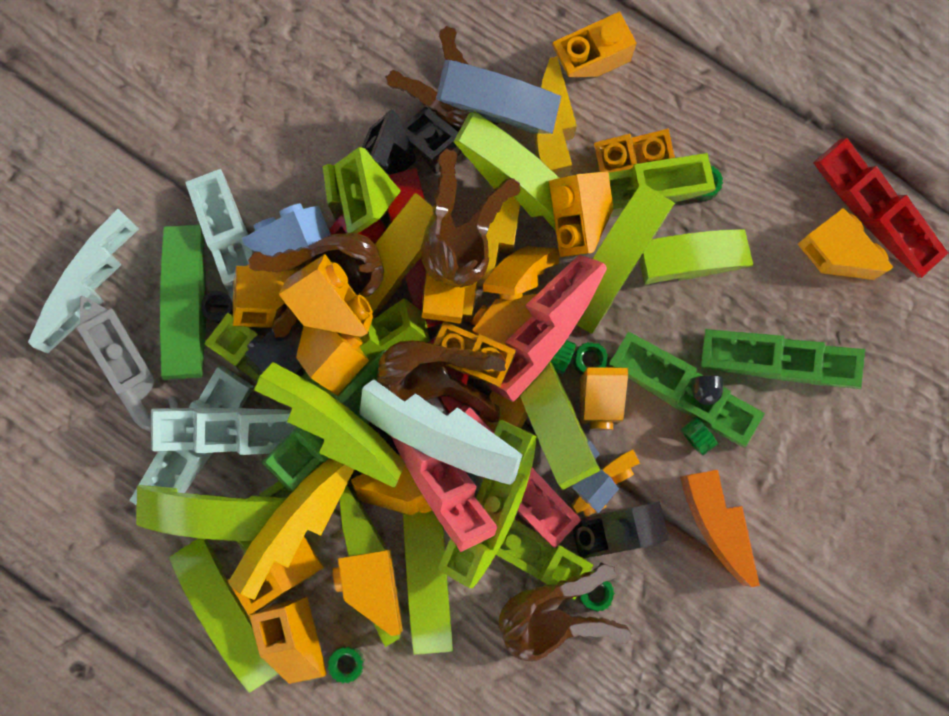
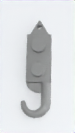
M80 296V325L76 327L134 422L140 428L151 432V417L140 400L153 387L154 378L152 372L114 309L108 310L85 296ZM86 302L91 304V308L88 310L84 308ZM170 396L168 398L170 408H179L176 398Z

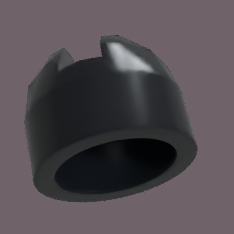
M213 291L203 298L201 310L209 321L220 323L227 313L233 315V302L226 293ZM210 307L228 308L226 312H210Z
M699 376L691 378L692 395L701 404H715L722 397L723 377Z

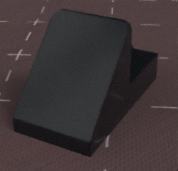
M426 106L403 125L411 146L423 156L435 174L439 173L440 167L437 159L446 148L450 151H455L457 157L462 153L453 142L458 132Z
M391 109L369 128L361 147L366 149L383 171L389 175L405 171L416 161L415 153L399 116Z

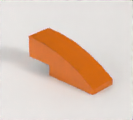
M718 469L680 477L686 501L696 525L711 550L724 567L743 586H760L743 507L734 506L726 508Z

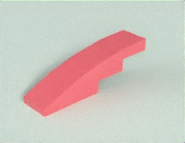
M578 255L526 304L532 317L505 341V344L515 349L516 353L501 386L497 387L487 383L492 391L514 402L538 377L565 343L588 307L607 270L603 262Z
M464 405L460 409L494 434L469 406ZM531 468L528 483L517 513L553 548H556L581 519L547 482Z
M391 436L416 485L460 552L495 536L497 525L475 498L477 486L464 470L434 459Z

